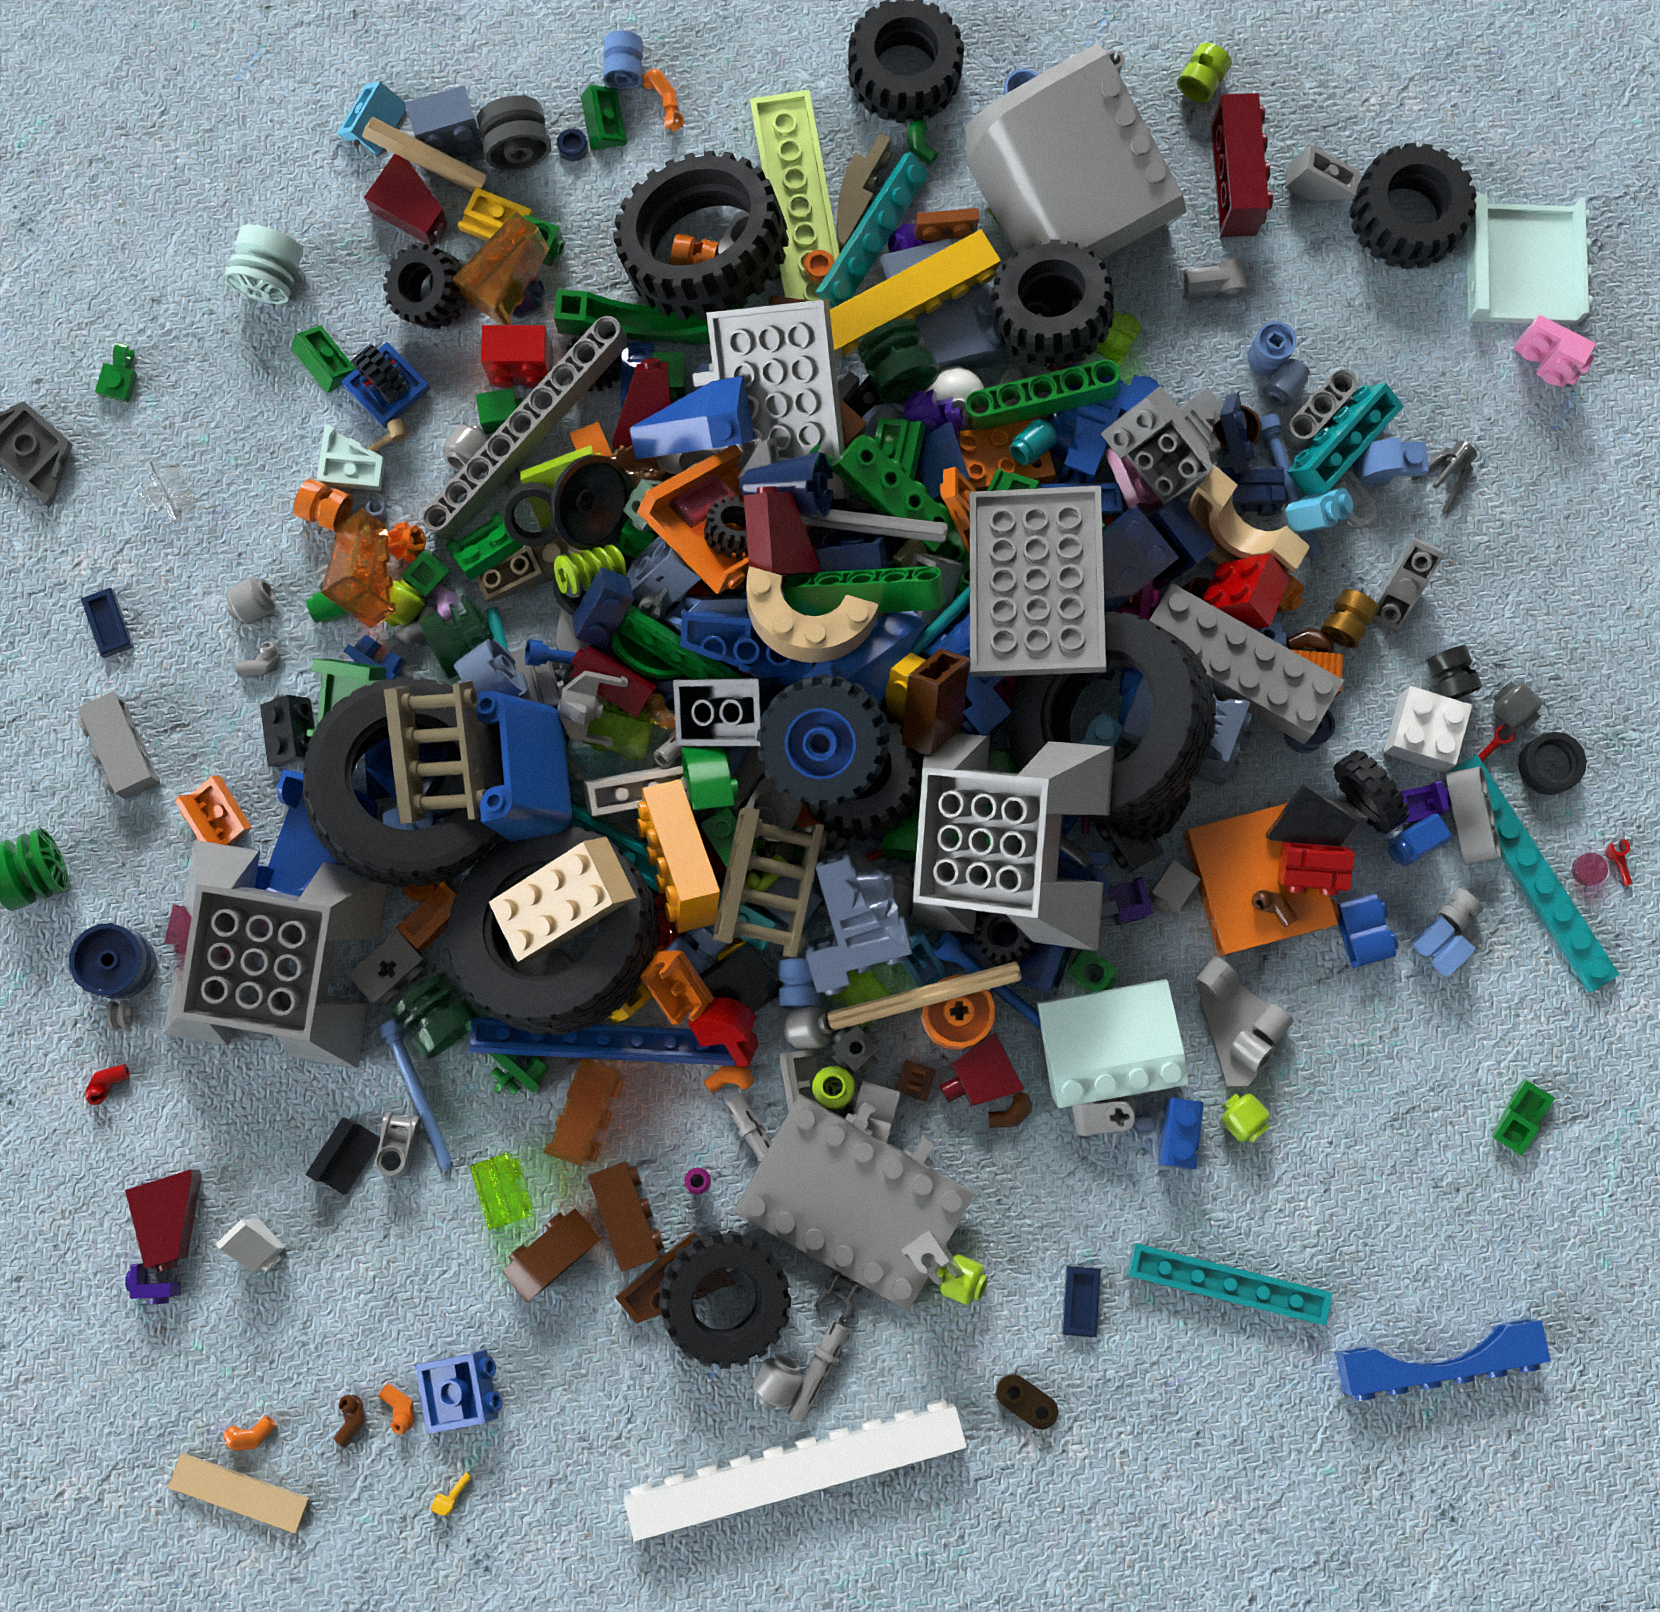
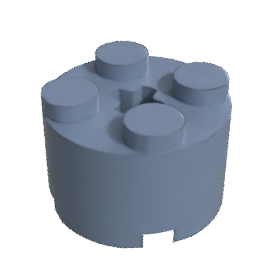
M487 639L454 664V668L461 678L457 683L473 681V686L477 693L495 691L520 697L529 689L523 672L521 671L516 674L512 666L516 663L514 658L496 640L490 641Z

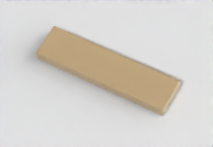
M371 117L361 136L472 193L476 187L481 188L487 177L485 173L375 117Z
M186 1453L180 1454L168 1485L169 1489L294 1534L299 1531L310 1501L309 1497Z

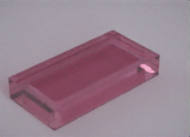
M715 474L672 498L669 507L692 528L706 520L708 510L716 500L722 502V498L728 496L729 500L732 501L733 496L737 495Z

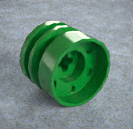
M40 827L32 830L30 835L26 833L19 835L16 845L8 839L0 842V903L7 910L15 911L33 904L36 901V893L41 898L47 899L53 893L60 894L68 890L69 878L63 857L57 844L46 829Z

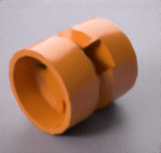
M677 233L672 245L669 265H692L707 261L719 255V242L702 239L698 243L693 236Z
M309 478L301 485L296 495L293 508L294 515L311 523L318 520L319 526L338 533L344 528L350 517L353 497L336 488L329 491V487L326 484Z

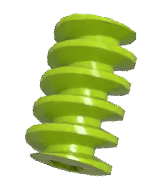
M606 545L603 549L597 547L593 548L592 551L583 550L580 554L575 552L570 553L568 556H558L554 563V573L560 591L565 594L569 586L573 594H578L579 584H581L584 591H587L600 567L627 577L626 564L622 553L615 546Z

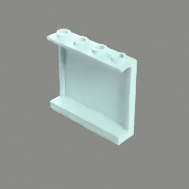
M1477 194L1474 200L1477 204L1476 213L1472 217V223L1466 231L1468 321L1532 324L1537 316L1541 315L1559 325H1579L1591 312L1593 303L1592 296L1588 294V285L1591 281L1592 271L1587 263L1591 242L1587 238L1586 232L1590 213L1589 210H1586L1585 198L1581 197L1575 206L1488 203L1487 194Z

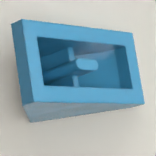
M921 931L911 938L912 954L906 955L907 959L898 963L909 978L919 988L937 983L942 978L949 977L950 975L940 959L933 953V948Z

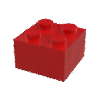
M482 325L481 363L490 385L503 389L511 388L513 385H525L533 389L537 387L553 369V349L545 325Z
M1270 553L1218 564V567L1215 569L1214 576L1204 594L1203 601L1254 630L1270 627L1290 577Z

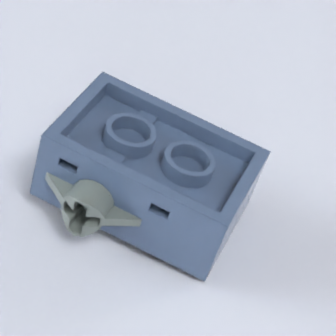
M658 536L631 561L627 573L634 596L631 605L654 620L658 619V617L662 618L675 601L679 603L683 600L688 590L701 577Z

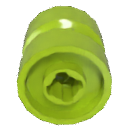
M1209 42L1199 44L1191 56L1189 64L1185 66L1178 77L1177 85L1179 90L1187 98L1195 102H1209L1217 91L1220 82L1231 68V57L1216 44Z

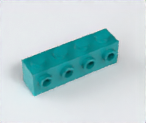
M1387 383L1372 386L1363 385L1358 388L1352 395V401L1333 415V422L1314 436L1313 444L1294 458V465L1287 473L1304 495L1327 493L1404 407Z

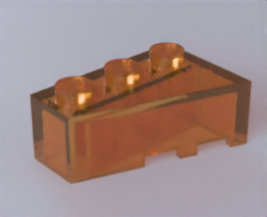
M362 508L337 527L321 593L366 626L372 628L394 614L396 607L395 603L390 602L389 588L393 586V579L387 575L386 563L390 561L387 526Z
M581 1058L566 1095L567 1100L561 1115H558L555 1122L557 1128L551 1145L546 1144L544 1154L583 1167H589L591 1161L596 1163L602 1148V1143L598 1142L602 1129L608 1130L614 1113L609 1110L613 1098L619 1099L625 1080L620 1079L622 1072Z

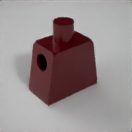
M996 1032L953 1062L950 1066L956 1077L939 1085L948 1103L965 1095L971 1107L1024 1090Z

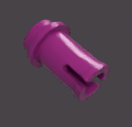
M693 1168L685 1175V1187L692 1194H703L710 1187L711 1177L705 1169ZM696 1175H701L704 1179L703 1185L699 1188L694 1186L692 1180Z

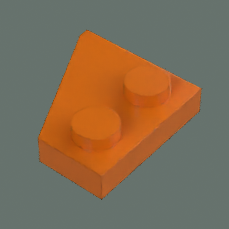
M956 467L943 470V483L940 485V494L970 554V492L977 491Z

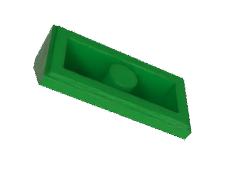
M589 85L581 95V102L591 150L626 145L627 139L617 88Z
M321 325L295 335L292 344L293 352L326 393L342 384L341 381L355 370L353 364Z

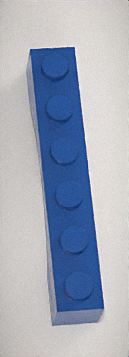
M1531 1318L1498 1324L1489 1336L1472 1350L1456 1358L1438 1363L1418 1364L1403 1362L1371 1347L1335 1352L1343 1393L1354 1396L1355 1401L1376 1398L1375 1392L1386 1390L1388 1395L1408 1393V1387L1420 1385L1421 1389L1438 1388L1442 1386L1441 1381L1453 1379L1456 1384L1475 1381L1474 1375L1486 1373L1487 1378L1502 1377L1508 1375L1507 1369L1518 1367L1520 1372H1531L1540 1370L1541 1363L1551 1362L1542 1320Z

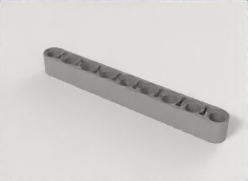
M600 317L428 505L423 512L422 519L424 525L433 534L444 540L451 539L457 535L506 481L509 475L516 470L627 346L628 338L614 317ZM616 332L612 338L605 339L608 333ZM592 354L595 355L593 360L584 363V360L587 356ZM573 378L571 384L563 386L565 380ZM547 401H552V404L549 408L544 410L542 409L544 403H546ZM526 424H531L527 432L521 433V429ZM510 447L506 455L500 456V452L504 448ZM485 470H489L488 475L484 479L479 480L480 474ZM468 493L467 498L462 503H458L459 497L462 494ZM446 516L444 524L436 527L438 520Z

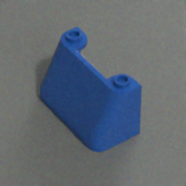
M495 691L479 692L478 706L476 708L477 720L486 725H499L504 785L488 789L481 798V822L510 842L564 831L572 821V807L565 731L557 710L546 704Z
M284 769L277 786V797L289 809L268 867L258 865L255 889L301 896L323 862L341 864L329 854L327 848L323 847L315 835V830L311 827L304 803L303 773ZM354 789V793L361 806L376 819L378 811L376 801L371 796Z

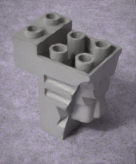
M1160 385L1114 421L1101 435L1120 459L1126 455L1162 503L1166 505L1214 469L1212 464L1218 460L1216 453L1220 450L1221 445L1213 434L1212 426L1221 419L1222 405L1206 387L1178 408Z

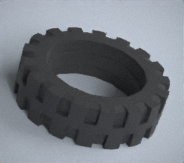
M1354 750L1334 765V777L1339 782L1340 790L1346 794V799L1349 803L1353 804L1355 808L1368 817L1366 823L1370 826L1373 825L1375 830L1378 832L1382 831L1383 834L1390 833L1409 818L1408 805L1403 801L1405 798L1397 790L1396 783L1393 779L1390 780L1385 769L1382 766L1379 767L1377 761L1372 757L1369 758L1365 752Z

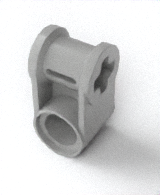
M1129 1095L1072 1106L1076 1134L1091 1136L1099 1133L1127 1131L1135 1122V1114L1137 1112L1135 1098ZM1122 1108V1112L1126 1115H1120V1111L1116 1109Z
M391 1111L385 1113L375 1160L376 1167L382 1174L399 1178L409 1171L421 1128V1118L419 1116H414L411 1119L394 1116ZM395 1127L407 1128V1130L395 1129ZM398 1153L401 1158L400 1166L396 1170L390 1171L386 1166V1160L391 1154Z

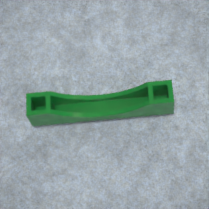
M557 289L554 321L558 334L580 335L581 332L585 331L586 333L600 317L612 316L619 322L628 339L710 345L707 319L699 320L697 315H689L688 320L678 319L675 312H672L670 316L660 314L657 306L652 309L645 305L630 304L601 297L588 291ZM736 304V305L731 306V307H729V308H727V309H728V310L744 309V306L740 308L739 305ZM613 331L608 333L607 337H613L616 332Z

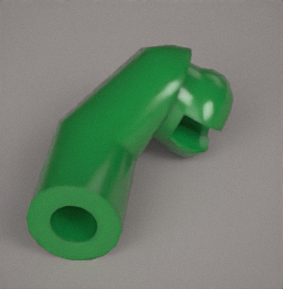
M922 120L914 121L907 129L908 148L928 165H932L939 153L926 144L928 126Z

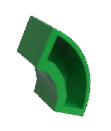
M681 746L683 778L688 790L691 811L734 806L733 799H738L739 793L737 780L730 779L728 767H731L729 748H723V746Z

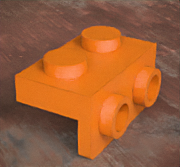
M220 775L211 776L193 793L179 795L175 799L182 817L191 826L197 836V840L232 846L252 829V826Z

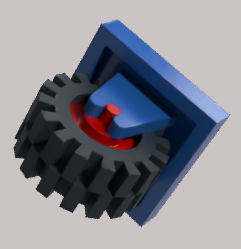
M388 342L379 349L369 344L351 360L355 370L341 381L343 387L384 429L388 427L387 423L389 421L397 419L431 389L428 382Z

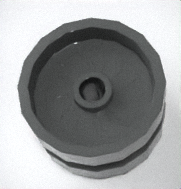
M517 95L502 97L489 102L480 109L476 116L480 137L483 139L482 143L486 162L494 168L500 170L528 168L547 158L552 150L548 129L545 127L542 105L534 98Z

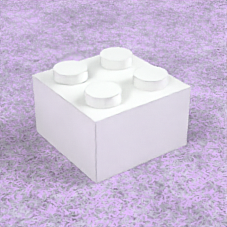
M1409 686L1399 695L1383 754L1445 773L1457 763L1472 705Z

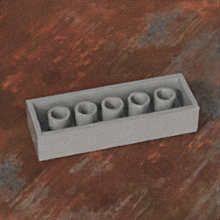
M1171 583L1149 620L1177 636L1195 652V655L1200 658L1207 670L1206 675L1210 677L1215 694L1226 700L1230 698L1250 701L1248 713L1302 744H1305L1314 734L1344 682L1343 679Z

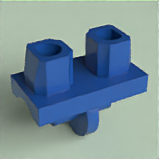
M366 634L357 642L355 647L348 644L343 651L358 663L387 667L385 679H396L406 664L405 660L392 651L388 652L381 664L372 660L382 645Z

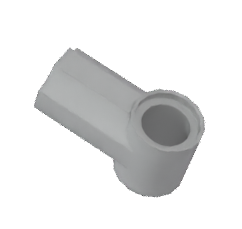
M1238 258L1223 260L1216 266L1185 269L1183 273V287L1187 298L1220 295L1224 299H1233L1243 296L1248 291L1243 260Z

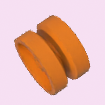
M953 975L950 977L942 978L938 982L960 977L962 975ZM988 990L921 1007L920 1019L924 1032L933 1043L944 1049L960 1051L973 1047L987 1036L994 1023L995 1005L991 993ZM954 1008L961 1009L963 1012L961 1019L955 1020V1016H951V1010Z

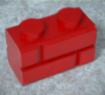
M1283 842L1281 845L1278 881L1282 886L1287 887L1286 890L1289 892L1306 893L1307 888L1319 889V893L1324 895L1338 896L1340 891H1349L1351 888L1354 852L1349 847Z

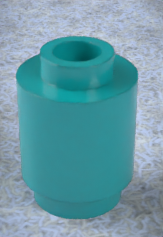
M1039 419L1032 421L1013 438L1012 444L1009 447L1011 456L1016 462L1024 466L1036 462L1055 445L1056 432L1054 427L1047 421Z

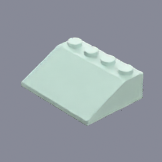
M1167 979L1037 1002L1051 1096L1058 1108L1189 1085L1185 1053Z

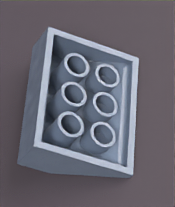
M945 239L882 255L880 260L886 278H891L962 239ZM978 282L969 287V291L962 297L946 299L942 302L943 304L940 308L930 314H927L925 311L915 316L916 319L911 324L903 328L917 371L940 370L944 367L956 365L964 367V369L990 368L1009 352L1006 349V344L1001 343L997 336L993 317L991 290L988 283L980 285Z

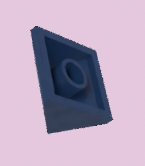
M952 422L945 423L923 437L918 461V469L923 485L928 489L929 496L936 503H941L945 506L946 504L940 494V485L943 483V470L956 467L968 482L970 481Z

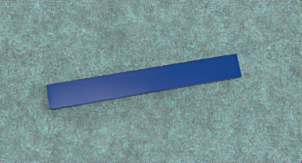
M471 1018L468 1049L469 1052L735 1066V1061L725 1044L701 1047L691 1029L592 1024V1027L578 1032L570 1031L569 1034L562 1035L548 1033L546 1036L531 1034L528 1030L523 1032L497 1018Z

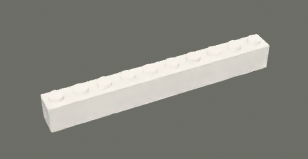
M940 1400L928 1404V1410L915 1414L914 1409H908L895 1413V1420L882 1423L881 1418H876L861 1423L862 1429L849 1432L848 1427L840 1428L829 1432V1438L817 1442L815 1436L796 1441L797 1447L783 1451L782 1446H776L764 1450L763 1457L750 1460L749 1455H744L731 1459V1466L717 1469V1465L713 1464L697 1469L698 1475L684 1479L683 1473L663 1479L664 1485L651 1488L650 1483L630 1488L631 1494L626 1495L624 1499L633 1541L967 1448L956 1406L954 1403L947 1405L946 1400Z

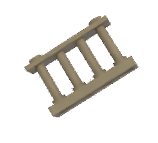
M473 681L453 684V693L414 696L411 686L384 689L400 824L423 820L427 818V810L467 808L468 820L481 817L480 801L487 790L485 789L476 712L478 693L474 689ZM455 707L457 727L418 730L416 727L415 710ZM459 741L461 761L422 763L420 761L418 748L420 743ZM463 774L465 794L429 797L424 794L423 777Z
M748 807L742 808L739 811L712 940L732 943V938H737L740 935L785 945L782 956L797 957V953L803 950L806 934L802 932L818 853L821 854L826 844V834H823L824 825H810L814 827V832L808 834L762 823V819L758 818L760 810ZM759 836L805 846L802 865L798 866L755 856V852L751 851L754 838L758 839ZM752 869L799 879L795 899L748 889V885L744 884L747 871L751 872ZM745 902L792 912L788 932L741 922V918L737 917L739 905H744Z

